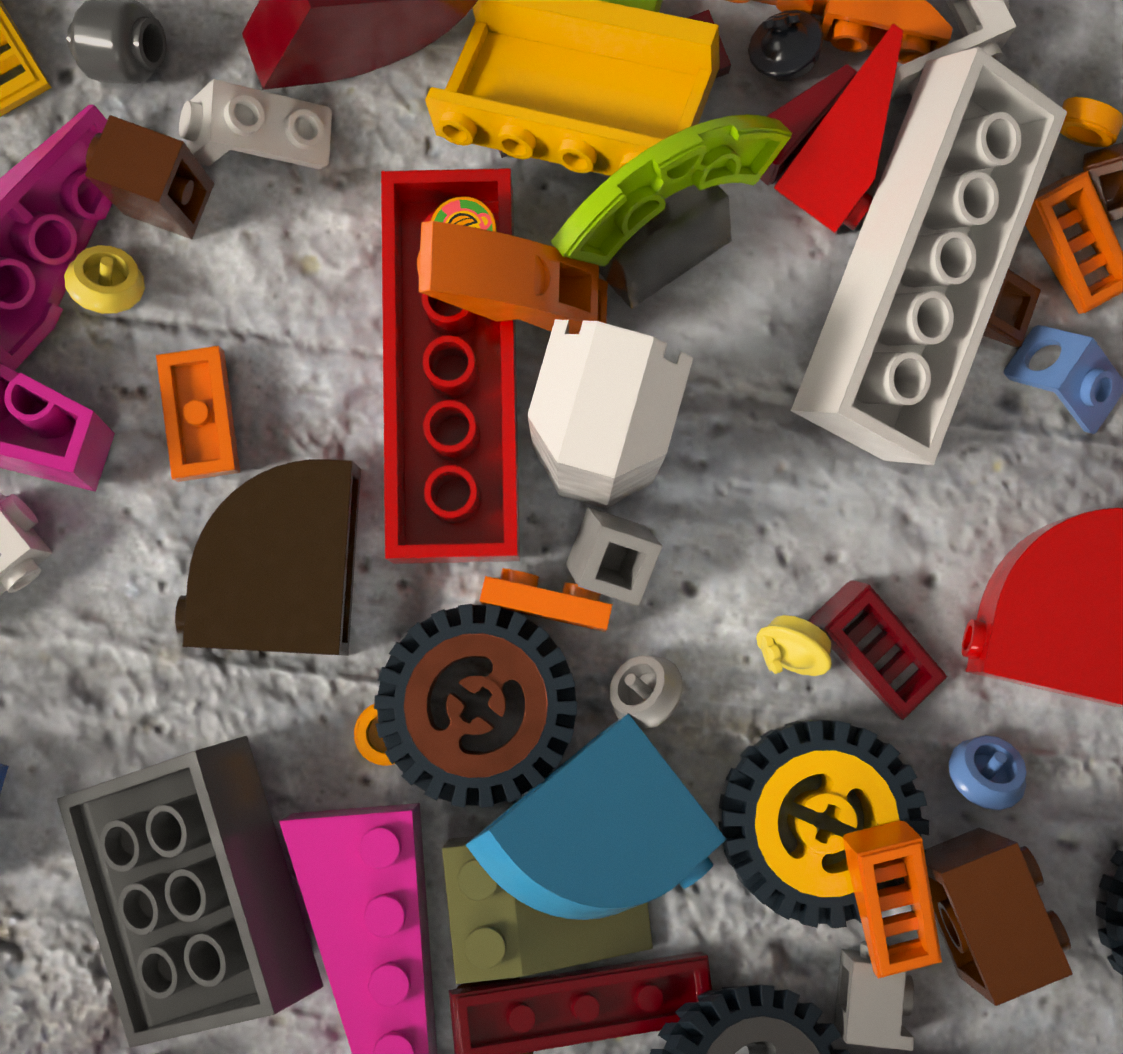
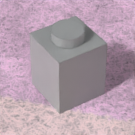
M587 507L566 566L578 587L639 606L662 549V544L645 525Z

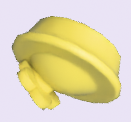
M96 245L86 248L69 264L64 274L65 288L71 298L83 308L101 314H116L131 309L141 300L145 290L144 276L138 269L132 256L122 249L112 246Z
M788 615L777 616L768 626L761 628L756 635L757 645L762 651L765 663L769 671H772L774 674L783 672V668L801 675L818 676L826 674L832 667L830 657L831 640L824 631L807 620Z

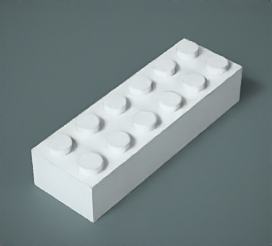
M976 47L926 61L791 409L797 415L884 461L926 465L935 464L1067 114L1065 109L981 48Z

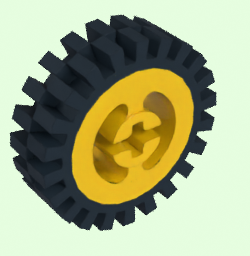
M813 719L810 721H795L785 724V727L770 730L760 736L761 740L754 746H748L741 753L740 757L742 759L737 767H731L725 779L729 781L726 792L721 794L719 808L722 809V822H718L720 832L726 838L724 841L726 849L723 851L728 863L733 867L737 878L745 888L776 914L788 920L792 918L798 920L803 925L818 928V924H827L831 928L847 927L846 921L852 919L862 923L847 859L845 858L836 864L822 867V859L826 854L838 853L845 849L843 837L825 829H820L817 832V828L813 824L788 814V826L792 835L797 839V847L794 851L788 853L781 842L778 831L779 810L786 794L801 780L810 776L820 775L822 784L817 790H808L798 795L794 799V803L816 812L823 813L826 810V815L830 818L857 829L856 813L847 801V795L853 789L863 808V829L895 821H905L920 836L921 834L929 835V820L922 818L920 808L927 806L924 791L916 790L912 781L918 777L910 765L903 764L898 756L901 753L890 743H883L876 738L877 734L865 728H858L852 726L851 723ZM904 877L877 883V890L904 884Z

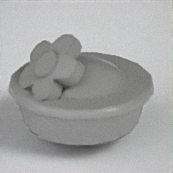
M643 655L631 658L621 665L614 674L609 687L610 700L617 719L619 720L629 713L642 731L657 727L668 719L678 706L683 691L682 676L674 663L664 657Z

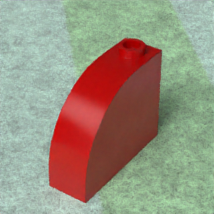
M1123 508L1099 509L1053 522L1028 535L1007 553L988 581L981 599L977 619H971L966 626L962 640L963 657H968L966 672L1109 706L1123 707Z

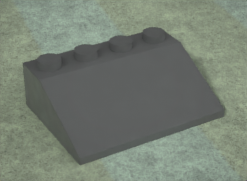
M247 736L195 750L57 798L129 1048L275 1015L324 987Z

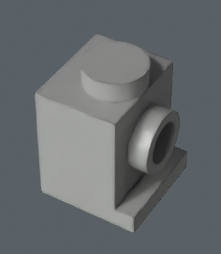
M866 941L861 942L860 951L841 949L834 1022L835 1027L841 1034V1038L846 1044L913 1051L914 1037L902 1025V1016H910L913 1009L914 983L912 976L902 972L878 979L873 972Z

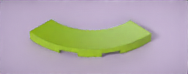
M751 114L721 117L686 128L648 148L605 180L568 218L551 240V243L563 257L605 267L618 250L640 228L664 211L666 198L692 185L699 191L727 183H745L754 186L790 140L793 133L780 120Z

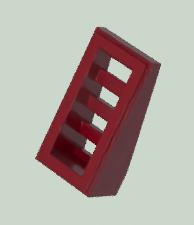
M846 64L767 115V117L780 120L793 133L790 140L760 178L767 186L770 183L773 184L793 162L854 78L857 71L850 65Z
M854 580L847 582L808 620L827 634L831 640V649L890 711L901 720H904L948 677L869 584ZM863 610L864 612L843 631L842 629ZM877 625L882 631L860 651L856 645ZM896 645L900 650L877 671L874 665ZM913 662L918 670L895 691L890 684Z

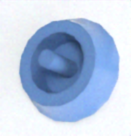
M985 735L962 741L953 749L948 762L950 777L957 790L970 802L985 809L1003 810L1013 807L1023 798L1026 789V766L1019 751L1009 742L999 737Z

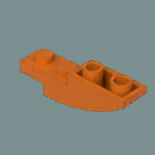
M726 0V1L733 2V3H746V2H749L750 0ZM752 0L775 5L781 12L800 10L809 14L821 15L820 23L824 34L823 40L830 41L834 47L846 52H862L866 49L873 51L894 23L904 31L898 62L906 64L947 45L951 40L953 27L926 0Z
M438 221L421 222V244L417 257L420 293L496 322L519 319L550 332L552 331L555 319L569 320V334H579L583 320L599 321L607 324L608 282L599 278V265L563 257L556 247L525 238Z

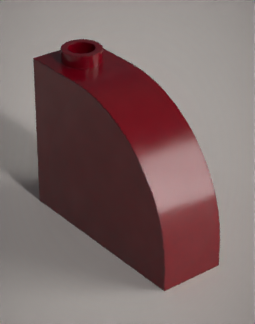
M259 0L242 35L262 90L326 83L362 75L414 54L436 41L457 25L478 0Z

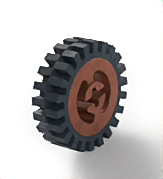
M458 605L456 608L431 614L430 618L421 623L417 622L407 631L408 634L400 642H396L389 652L391 656L386 666L381 668L377 680L380 681L378 695H375L374 710L377 709L378 713L376 728L379 738H383L387 748L385 753L391 764L395 763L403 773L401 776L411 786L415 784L424 790V795L436 801L439 798L451 802L452 806L463 808L466 805L486 808L494 807L495 804L504 801L509 803L522 797V794L535 788L540 783H543L548 774L554 768L556 769L563 759V754L568 744H570L574 733L577 715L576 685L566 657L560 647L555 644L544 629L530 621L527 617L495 605ZM470 657L490 659L493 664V670L486 677L469 676L461 679L458 683L474 694L481 691L483 687L488 689L492 694L488 701V706L500 717H503L506 711V697L503 692V686L507 681H517L521 689H523L522 692L525 699L524 717L514 736L502 746L484 752L466 750L462 746V737L465 734L481 735L488 733L495 725L480 715L472 721L467 720L462 715L467 705L454 692L449 693L446 701V710L450 719V724L446 729L436 726L431 712L432 691L438 678L452 664Z

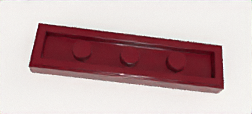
M700 951L449 990L454 1053L521 1054L660 1031L665 1023L678 1022L680 1020L675 1011L683 1004L699 1002L697 995L712 990L708 955Z

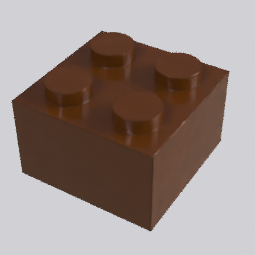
M979 827L926 849L925 859L935 920L958 976L992 1004L998 1006L1073 975L1064 954L1065 951L1071 949L1070 939L1057 914L1052 910L1046 911L1036 888L1044 884L1043 876L1036 859L1026 846L1019 847L1018 842Z

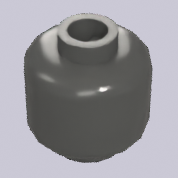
M135 0L85 1L75 12L73 21L67 31L68 48L74 56L78 67L88 78L99 82L138 84L147 81L163 63L166 55L167 43L163 26L146 5Z

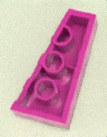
M0 363V468L96 492L115 433L94 411L25 374H19Z
M420 803L292 813L281 819L279 823L352 1054H437Z

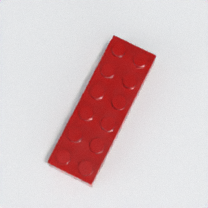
M511 168L381 171L385 559L393 564L520 561L516 320L496 322L420 293L417 270V257L421 244V222L431 221L436 209L449 199L471 197L481 201L493 214L497 232L514 236V201Z

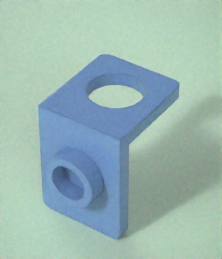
M1042 325L1032 328L1022 346L1019 347L1004 369V374L1011 381L1054 392L1083 431L1095 434L1123 394L1122 377L1093 337ZM1049 345L1061 347L1060 356L1053 365L1039 371L1029 369V362L1038 350Z

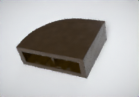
M309 459L295 461L264 471L234 490L211 515L193 551L189 567L187 593L179 597L175 611L176 631L178 634H183L182 647L349 656L361 468L349 460Z

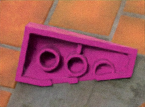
M95 105L85 107L0 178V363L14 371L55 328L63 311V308L59 307L66 292L64 274L69 264L76 259L79 253L86 249L98 221L106 218L112 202L85 176L87 171L86 154L89 144L97 133L103 132L107 119Z

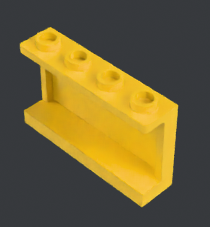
M478 0L472 8L475 17L474 25L445 90L431 87L425 102L436 136L443 137L451 143L462 146L475 144L501 150L505 154L517 159H528L531 157L561 164L565 168L577 173L596 172L612 176L622 166L653 145L686 128L699 124L720 67L719 25L600 0Z

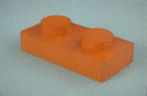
M212 346L156 355L172 479L182 482L240 473L224 350L220 346Z
M502 568L500 579L485 576L480 596V602L483 605L500 606L503 609L597 631H607L613 604L600 602V593L568 582H564L562 593L537 588L539 576Z

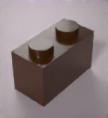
M109 115L103 132L97 133L93 137L87 150V171L85 176L124 215L191 240L193 239L214 187V182L183 141Z

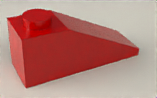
M894 23L774 186L776 192L835 235L843 225L854 231L868 213L873 197L867 192L875 181L904 32Z

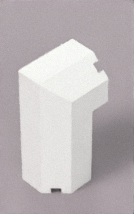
M555 319L528 411V421L533 450L559 496L608 509L622 501L625 497L642 490L654 482L668 451L693 357L680 351L675 364L664 358L667 343L656 337L599 321L585 320L582 322L579 334H569V320Z

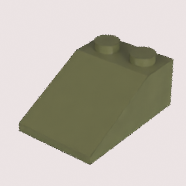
M475 836L451 838L442 847L456 984L524 977L653 949L648 902L619 914L600 919L578 920L552 916L520 902L489 876L465 845Z

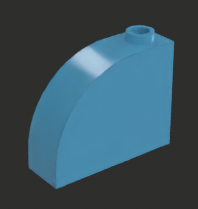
M628 713L597 734L549 774L543 783L531 789L465 845L489 876L520 902L552 916L589 920L613 916L659 898L678 884L683 889L691 886L713 867L714 864L708 856L726 838Z

